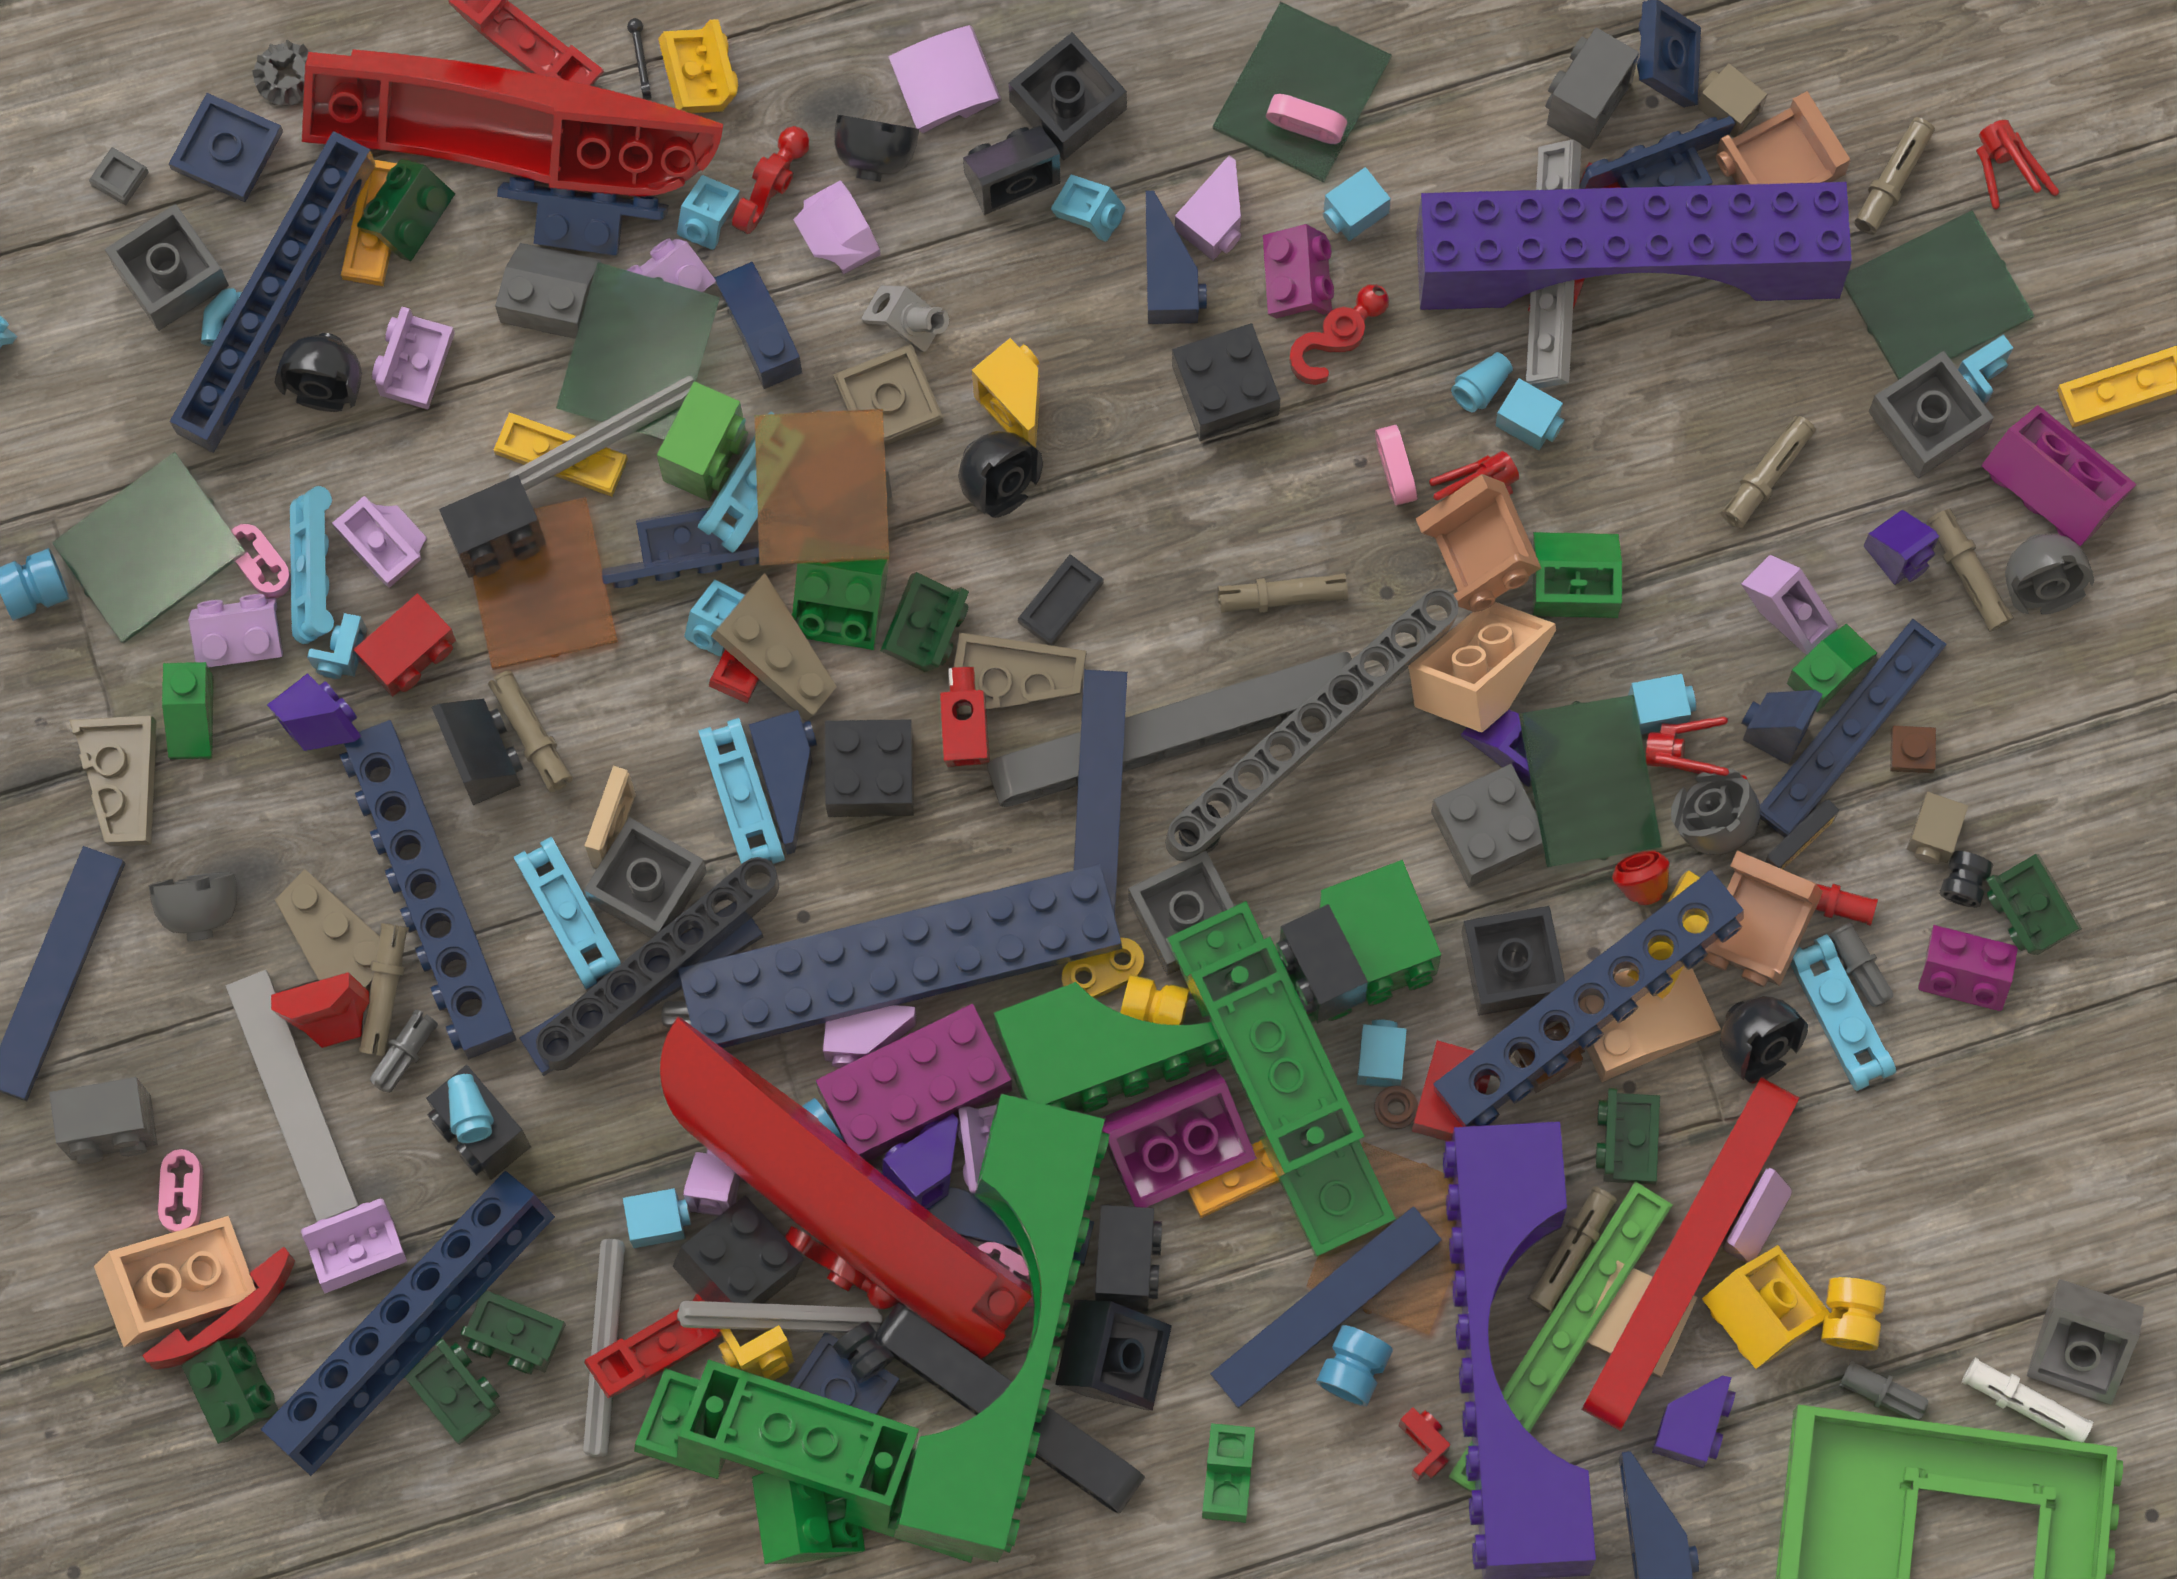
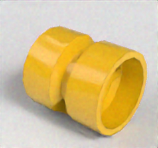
M1130 975L1120 1013L1156 1024L1183 1025L1190 990L1171 984L1170 986L1165 985L1159 991L1154 980Z
M1837 1277L1829 1279L1826 1304L1832 1309V1312L1824 1316L1821 1341L1827 1345L1849 1350H1877L1879 1347L1881 1323L1876 1320V1315L1883 1313L1886 1287L1880 1283L1857 1278Z

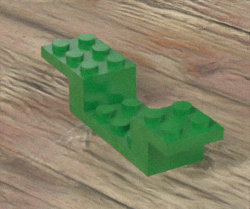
M1247 901L1167 937L1166 941L1203 1018L1209 1016L1264 1135L1259 1137L1314 1256L1317 1257L1395 1220L1394 1213L1359 1139L1365 1137L1271 937L1263 938Z
M708 1359L700 1380L666 1368L664 1369L635 1442L634 1452L715 1479L719 1478L725 1460L742 1464L847 1499L846 1522L893 1537L913 1452L918 1440L919 1429ZM902 1540L969 1563L973 1559L972 1556Z

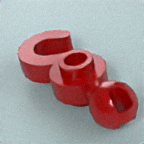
M792 126L784 129L777 141L778 153H773L769 158L762 157L752 175V179L756 180L750 200L741 198L733 215L732 226L745 234H750L761 221L770 199L777 192L783 194L788 189L794 172L789 170L792 160L802 158L809 150V137L802 128Z
M1368 284L1361 288L1356 297L1357 305L1353 309L1348 307L1335 308L1324 319L1322 333H1305L1296 339L1291 347L1289 363L1291 371L1297 379L1312 385L1323 384L1328 381V369L1325 367L1308 366L1303 360L1304 354L1312 349L1326 352H1347L1357 348L1364 338V320L1367 317H1377L1383 314L1389 306V296L1383 287L1377 284ZM1381 291L1383 295H1376L1375 292Z
M793 1226L790 1227L785 1235L787 1241L799 1253L828 1269L830 1273L826 1279L847 1292L850 1291L853 1285L867 1293L870 1304L876 1309H888L899 1303L898 1300L861 1274L829 1248L812 1240V1237Z

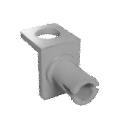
M880 286L861 318L866 324L889 326L921 352L927 351L936 334L943 333L949 325V316L946 311H941V307H931L906 286ZM890 297L887 306L877 313L880 304Z

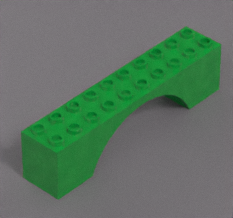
M1403 859L1321 890L1319 908L1329 904L1368 981L1365 1002L1367 1001L1369 1006L1389 1000L1393 997L1392 991L1408 986L1409 990L1412 991L1433 982L1432 976L1438 973L1441 952ZM1291 974L1289 977L1297 991L1296 980L1293 974ZM1076 982L994 1012L995 1031L1021 1098L1066 1110L1076 1111L1083 1108L1084 1113L1093 1112L1108 1105V1098L1124 1093L1126 1098L1133 1097L1147 1091L1150 1088L1148 1083L1165 1078L1166 1082H1172L1187 1076L1190 1073L1189 1068L1205 1062L1207 1067H1211L1229 1059L1212 1022L1193 1025H1167L1138 1020L1105 1006L1090 996ZM1352 1008L1329 1018L1328 1021H1334L1349 1015L1352 1012ZM1308 1014L1310 1021H1315L1313 1014Z
M1001 1094L993 1115L974 1196L989 1207L1003 1222L1022 1253L1028 1269L1033 1293L1034 1316L1031 1342L1025 1362L1018 1375L1004 1393L989 1407L956 1427L940 1433L919 1437L913 1452L893 1538L997 1563L1003 1552L1010 1553L1012 1546L1014 1547L1020 1520L1012 1518L1014 1508L1020 1510L1022 1503L1025 1501L1030 1476L1022 1475L1024 1465L1030 1466L1032 1459L1035 1458L1040 1433L1034 1432L1033 1426L1034 1422L1040 1423L1042 1416L1045 1415L1050 1395V1389L1043 1388L1044 1379L1050 1380L1052 1372H1055L1060 1352V1346L1053 1345L1054 1336L1060 1338L1070 1309V1304L1062 1301L1064 1294L1070 1295L1079 1270L1080 1261L1072 1258L1074 1252L1080 1253L1089 1227L1090 1218L1082 1217L1084 1210H1090L1099 1184L1100 1176L1094 1175L1092 1172L1093 1168H1100L1110 1134L1102 1132L1105 1119Z

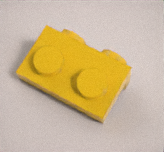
M709 20L702 29L664 31L658 40L676 109L689 113L723 112L737 95L738 78L731 69L728 57V39L722 33L719 20Z
M779 1325L741 1347L730 1329H720L724 1342L718 1345L727 1366L775 1380L788 1372L790 1369L788 1365L795 1362L788 1340Z

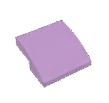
M970 25L928 38L888 56L914 124L922 133L958 115L967 118L1001 100L974 29Z

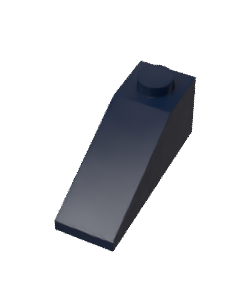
M1146 191L1148 324L1198 323L1199 309H1207L1206 284H1198V269L1155 191Z
M753 261L714 277L763 389L802 374L800 356Z
M1816 690L1769 692L1766 694L1761 705L1753 701L1741 724L1748 727L1743 741L1789 764L1810 726L1823 694Z
M798 710L748 724L787 855L796 851L812 765L810 747L817 746L811 722L802 723Z
M1622 1452L1618 1460L1634 1579H1693L1692 1573L1699 1572L1696 1546L1688 1545L1686 1532L1632 1452Z

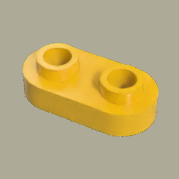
M1120 938L1122 943V949L1068 962L1062 972V986L1064 987L1076 982L1090 996L1097 999L1128 984L1130 975H1141L1144 968L1143 951L1135 941L1128 938ZM1118 953H1127L1131 958L1130 962L1126 965L1117 964L1114 958ZM1080 971H1087L1091 974L1092 978L1088 983L1081 984L1075 979L1076 974Z

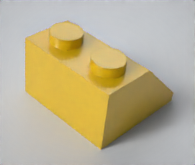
M1009 338L972 369L974 398L1006 432L1015 433L1023 437L1036 448L1040 398V375L1037 366L1040 363L1026 345L1023 344L1021 347H1018Z
M1778 1245L1736 1269L1702 1298L1710 1309L1713 1318L1724 1327L1737 1344L1739 1352L1750 1361L1755 1369L1788 1349L1823 1323L1824 1316L1830 1314Z

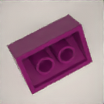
M2039 405L2007 430L1981 465V467L1989 472L1991 479L1996 484L2009 488L2022 499L2023 504L2028 510L2045 517L2055 525L2057 532L2061 536L2068 537L2079 546L2083 545L2096 533L2137 485Z
M1215 1068L1102 1117L1105 1119L1102 1132L1110 1134L1107 1145L1108 1153L1134 1207H1149L1257 1159L1227 1083Z

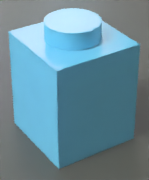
M1364 167L1325 195V212H1323V217L1335 233L1341 231L1347 240L1350 241L1389 214L1391 198L1368 169Z
M1518 378L1497 412L1495 426L1533 448L1540 450L1546 439L1551 442L1555 440L1565 422L1564 419L1560 418L1563 403Z
M1682 674L1631 684L1628 696L1637 735L1661 731L1662 723H1687L1690 720L1691 712L1696 711L1692 686L1685 687Z
M1373 1020L1371 1025L1363 1024L1357 1076L1358 1085L1378 1087L1401 1086L1407 1029L1397 1028L1398 1023L1390 1020Z
M675 1188L623 1198L628 1233L633 1248L685 1239L683 1226L691 1225L690 1214L686 1200H678Z

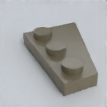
M765 573L754 583L711 635L712 638L795 711L798 710L799 715L806 721L817 712L837 687Z
M959 632L954 667H974L976 690H984L987 711L1081 695L1087 651ZM964 705L957 709V717L971 714L970 706Z
M152 716L69 719L72 732L76 735L81 754L79 756L83 769L87 772L91 786V797L104 842L109 846L151 845L157 720Z
M304 869L275 899L280 911L319 981L349 972L369 990L374 972L370 970L371 961H376L380 936Z

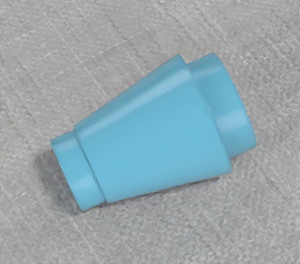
M1494 353L1491 357L1456 377V384L1451 388L1453 397L1461 407L1469 412L1486 408L1508 375L1513 371L1512 364L1503 354Z
M460 1074L449 1079L447 1084L449 1088L451 1132L457 1135V1139L461 1143H473L490 1136L492 1133L491 1125L494 1119L477 1084L474 1082L473 1075Z

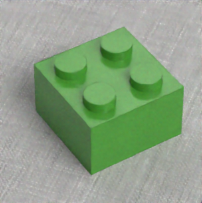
M693 382L657 453L664 482L707 501L710 500L714 490L721 491L730 472V468L726 466L733 453L740 454L748 437V432L745 431L746 419L743 418L740 401L700 383Z

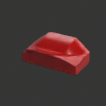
M349 972L271 995V1010L292 1026L306 1033L321 1048L355 1039L362 1035L363 1013L369 1004V991Z

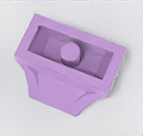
M841 180L804 200V208L793 219L813 256L835 262L843 274L880 256V249L868 223L851 193Z
M363 496L332 522L335 530L351 550L388 588L394 585L421 560L419 552L427 537L397 505H375Z

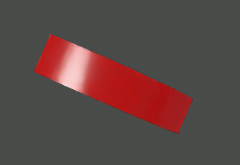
M448 0L449 4L479 33L529 73L592 86L604 72L599 65L573 45L567 47L508 0Z
M282 1247L249 1273L259 1288L190 1341L177 1328L143 1354V1358L153 1369L175 1367L184 1364L219 1340L238 1338L275 1301L290 1276L295 1260L286 1248Z
M698 1294L692 1300L705 1302ZM677 1309L628 1339L623 1340L621 1338L585 1359L584 1363L606 1397L611 1398L662 1373L665 1368L669 1369L722 1336L720 1329L683 1327L677 1319L679 1311Z

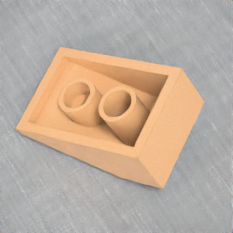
M1497 602L1485 610L1472 612L1408 666L1414 706L1482 733L1509 710L1556 632L1555 623Z
M1684 966L1671 992L1662 999L1657 995L1652 996L1650 992L1636 1002L1639 1007L1631 1016L1621 1023H1617L1614 1019L1601 1030L1604 1035L1595 1044L1587 1048V1051L1601 1082H1604L1720 1032L1721 1028L1693 969L1687 970ZM1629 970L1617 973L1614 976L1615 982L1622 987L1633 986L1637 981L1627 975ZM1588 995L1581 1000L1579 1007L1585 1013L1595 1014L1601 1011L1604 1001L1596 995Z
M229 1216L109 1251L94 1265L123 1347L164 1336L177 1328L187 1327L230 1310L256 1290Z

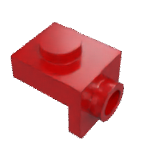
M1412 1407L1400 1419L1398 1426L1427 1456L1413 1469L1411 1475L1417 1481L1425 1474L1432 1479L1450 1461L1445 1454L1449 1451L1451 1444L1440 1434L1443 1427L1429 1412L1424 1410L1420 1414Z

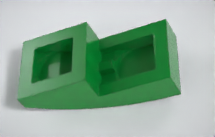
M1211 1423L1202 1519L1246 1523L1255 1427Z

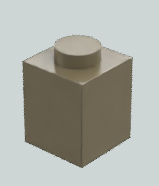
M1728 63L1720 73L1714 70L1703 81L1699 88L1702 94L1698 108L1710 118L1717 117L1718 120L1731 116L1736 124L1730 134L1733 137H1737L1763 110L1767 93Z
M1927 792L1921 803L1906 850L1915 852L1914 856L1917 859L1929 864H1939L1940 861L1948 863L1953 854L1969 805Z

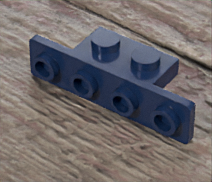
M1731 116L1718 120L1717 117H1711L1699 123L1692 131L1684 134L1681 131L1669 133L1660 139L1658 144L1647 148L1644 145L1635 146L1616 160L1610 162L1608 159L1598 160L1586 168V173L1579 184V189L1603 188L1618 182L1621 188L1712 185L1713 181L1697 151L1718 144L1722 137L1730 135L1736 123Z
M511 177L510 182H503L498 187L497 197L538 203L534 244L615 256L619 253L623 215L663 220L668 214L669 207L667 204L658 203L659 198L655 196H634L633 199L617 197V194L592 192L591 194L577 192L576 190L535 186V180L525 177Z
M710 507L636 520L643 562L602 569L603 584L613 583V588H625L637 585L638 578L654 575L656 581H664L680 577L681 570L697 568V573H710L721 570L722 563L738 560L740 566L759 564L764 562V556L772 554L770 540L740 544L733 553L721 545L723 541L713 533L707 535L698 528V524Z

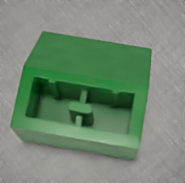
M1533 532V550L1541 569L1533 573L1532 615L1545 617L1618 618L1622 605V557L1619 534Z
M806 538L797 562L792 616L806 639L874 650L886 590L890 552Z
M766 1472L752 1476L764 1564L803 1563L865 1552L862 1527L845 1521L847 1499Z

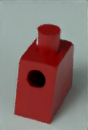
M974 667L949 668L950 692L940 693L944 762L947 767L986 765L990 762L984 690H976ZM964 705L970 706L971 717L967 720H958L957 709Z

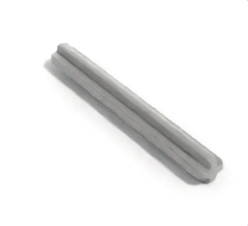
M687 376L512 471L509 474V478L518 475L525 491L681 407L695 379L692 376Z
M604 1239L600 1244L591 1356L616 1342L618 1337L625 1245L623 1241L617 1239ZM591 1372L589 1375L583 1451L588 1456L603 1457L608 1454L612 1397H606Z
M683 1301L677 1313L678 1321H680L681 1326L686 1328L771 1330L779 1325L782 1331L847 1333L866 1321H869L877 1332L882 1323V1315L879 1314L876 1308Z

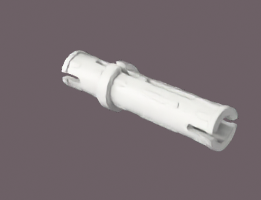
M1975 1357L1962 1379V1383L1968 1384L1997 1400L1995 1405L2002 1409L2008 1406L2070 1441L2084 1443L2093 1426V1421L2083 1418L2057 1402L2019 1383L2020 1378L2011 1374L2008 1377L1979 1361L1978 1358Z

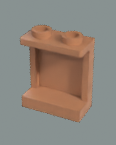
M1808 91L1793 98L1789 109L1733 139L1729 135L1722 137L1716 155V161L1726 177L1732 176L1737 185L1833 182L1846 175L1851 160Z
M1481 474L1416 518L1421 533L1434 537L1437 541L1458 590L1454 594L1458 601V607L1472 612L1485 610L1495 603L1497 597L1509 589H1515L1524 585L1529 580L1530 575L1541 569L1504 482Z
M1737 850L1730 865L1735 872L1727 890L1744 909V919L1739 922L1743 927L1726 942L1722 943L1717 939L1705 949L1708 954L1703 961L1726 971L1728 965L1743 970L1742 978L1761 987H1765L1767 981L1780 986L1823 891L1816 883Z

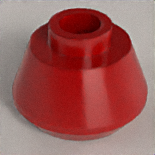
M1657 851L1639 852L1621 860L1615 867L1612 879L1628 900L1638 902L1639 905H1650L1661 900L1663 897L1662 893L1668 888L1670 863L1667 857Z

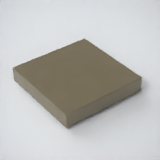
M912 344L833 374L834 381L856 432L862 429L874 449L944 422L943 415Z

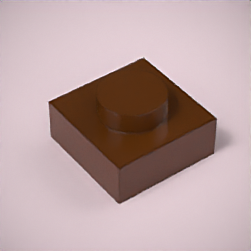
M1893 726L1891 729L1890 771L1934 773L1936 728Z

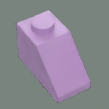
M1230 155L1175 215L1176 231L1211 260H1214L1221 251L1226 254L1230 252L1241 237L1239 232L1241 213L1236 160Z
M1769 555L1741 583L1758 611L1805 654H1809L1838 627L1799 567Z
M892 1005L827 1021L823 1046L825 1061H832V1066L841 1068L898 1040L916 1025L915 1007Z
M708 1149L707 1153L695 1152L683 1195L689 1211L720 1216L736 1203L740 1176Z

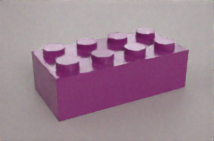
M973 1003L815 1080L818 1092L845 1144L867 1162L888 1152L899 1143H907L915 1139L929 1123L942 1121L951 1114L958 1118L960 1108L967 1106L978 1108L999 1098L1001 1094H1007L1012 1091V1080Z

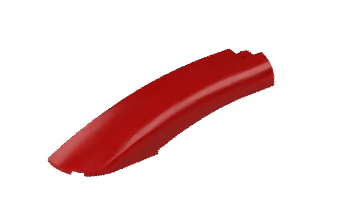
M352 49L351 56L308 52L305 63L302 142L326 144L334 131L368 149L423 155L472 164L547 183L549 188L629 196L664 194L684 186L685 181L692 178L700 170L703 172L713 159L722 137V123L627 94L524 71L456 60Z
M679 1016L676 1018L663 1044L660 1060V1078L666 1102L672 1114L683 1128L783 1213L911 1311L979 1359L992 1352L1006 1337L1005 1330L1031 1299L1030 1286L963 1238L897 1187L819 1121V1118Z

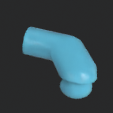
M234 288L224 289L205 307L201 333L202 344L207 346L213 345L224 325L225 318L231 313L242 292H236Z

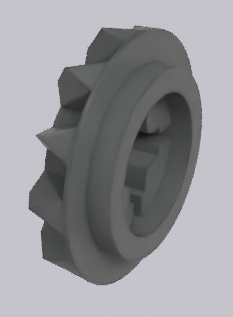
M286 40L282 44H270L262 55H257V62L254 70H252L254 83L259 93L269 102L286 106L303 101L305 63L308 52H310L304 44L298 45ZM294 61L292 69L298 78L285 76L283 80L278 82L280 76L274 65L286 68L289 63L292 64Z

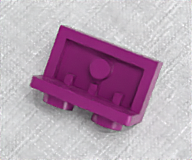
M1303 224L1263 235L1268 315L1277 319L1309 310H1315L1322 315L1331 312L1334 286L1329 273V259L1331 258L1332 251L1326 234L1308 224Z
M1933 925L1918 989L1923 992L2001 1011L2012 984L2018 948L2015 945Z

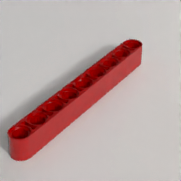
M1762 1077L1760 1078L1581 1409L1582 1411L1619 1431L1622 1430L1800 1097Z

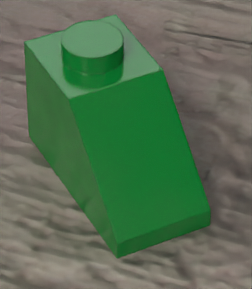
M1846 623L1823 639L1792 669L1787 685L1794 691L1816 690L1823 695L1816 709L1818 713L1878 652Z
M206 662L163 663L162 708L168 758L170 760L212 758L214 676Z

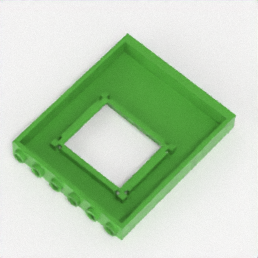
M1798 1404L1793 1411L1775 1579H1910L1918 1489L2040 1505L2033 1579H2105L2106 1574L2112 1575L2114 1569L2115 1549L2109 1548L2108 1544L2110 1530L2116 1531L2118 1525L2119 1504H2113L2112 1501L2114 1486L2120 1487L2123 1460L2116 1459L2117 1447Z

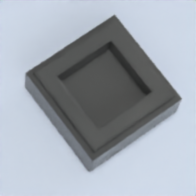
M111 147L90 177L89 182L91 186L126 206L149 171L146 166Z

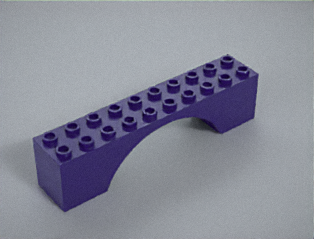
M1847 182L1421 193L1416 231L1420 310L1504 308L1512 301L1526 294L1555 284L1595 276L1628 273H1666L1707 278L1741 289L1755 301L1840 299L1852 262Z
M1560 1121L1454 1127L1452 1141H1445L1443 1172L1444 1178H1452V1184H1448V1195H1446L1447 1220L1455 1221L1456 1227L1451 1228L1449 1252L1451 1264H1459V1271H1455V1281H1452L1454 1307H1462V1314H1458V1324H1456L1457 1350H1465L1466 1358H1461L1459 1385L1460 1393H1468L1469 1402L1464 1403V1411H1462V1425L1464 1437H1472V1446H1468V1454L1465 1456L1467 1481H1475L1476 1490H1471V1498L1469 1499L1470 1525H1478L1479 1534L1474 1536V1543H1472L1474 1570L1482 1569V1579H1541L1590 1576L1596 1561L1589 1470L1570 1464L1553 1454L1522 1426L1504 1399L1497 1383L1491 1363L1488 1337L1490 1307L1507 1273L1529 1248L1545 1236L1562 1227L1567 1210Z

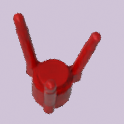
M2009 120L1996 121L1979 133V138L1983 145L1976 152L1982 161L1993 209H1998L2000 202L1992 159H1995L1998 164L2013 159L2035 193L2041 191V186L2032 171L2053 196L2059 194L2058 188L2024 145L2019 133L2014 132Z
M1500 451L1492 457L1487 455L1474 463L1431 478L1429 484L1437 486L1469 475L1436 492L1433 498L1438 501L1450 496L1483 474L1504 482L1509 495H1511L1513 491L1510 485L1519 480V472L1511 457L1505 451Z
M1718 717L1681 724L1662 723L1660 733L1650 732L1648 735L1646 747L1647 766L1676 768L1697 774L1704 772L1727 776L1729 774L1728 768L1685 759V740L1678 739L1677 734L1726 725L1728 719L1726 717Z

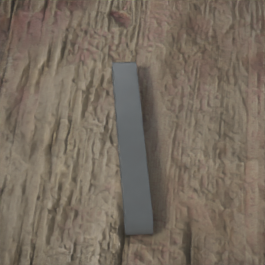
M1432 589L1365 647L1171 822L1165 840L1168 853L1176 860L1186 861L1204 852L1401 675L1411 663L1450 630L1459 609L1455 596L1448 590ZM1430 605H1439L1445 609L1448 618L1441 621L1434 620L1428 615L1426 608ZM1404 632L1409 633L1415 638L1417 646L1409 649L1403 648L1396 642L1395 635ZM1372 660L1378 661L1384 666L1386 674L1378 677L1371 676L1366 672L1364 663ZM1340 688L1347 689L1353 694L1355 701L1348 705L1340 704L1334 699L1332 692ZM1308 716L1316 717L1323 724V730L1318 733L1308 732L1302 726L1301 720ZM1278 744L1285 745L1291 751L1292 758L1287 761H1278L1272 757L1270 747ZM1247 772L1253 773L1259 778L1261 785L1256 789H1245L1239 783L1238 776ZM1211 801H1221L1228 807L1229 814L1223 818L1213 817L1207 811L1206 805ZM1181 829H1188L1195 833L1198 842L1193 846H1182L1176 841L1174 834Z
M1340 652L1126 717L1122 772L1281 724L1352 660L1350 653ZM1340 688L1332 692L1334 699L1340 704L1354 701L1353 694L1347 689ZM1080 732L991 760L987 764V769L999 805L1001 807L1014 806L1077 787Z

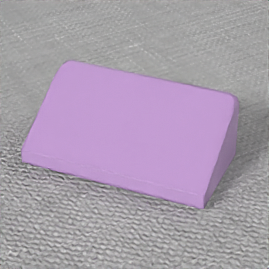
M1770 1167L1762 1175L1723 1246L1725 1252L1745 1263L1757 1258L1791 1196V1188Z

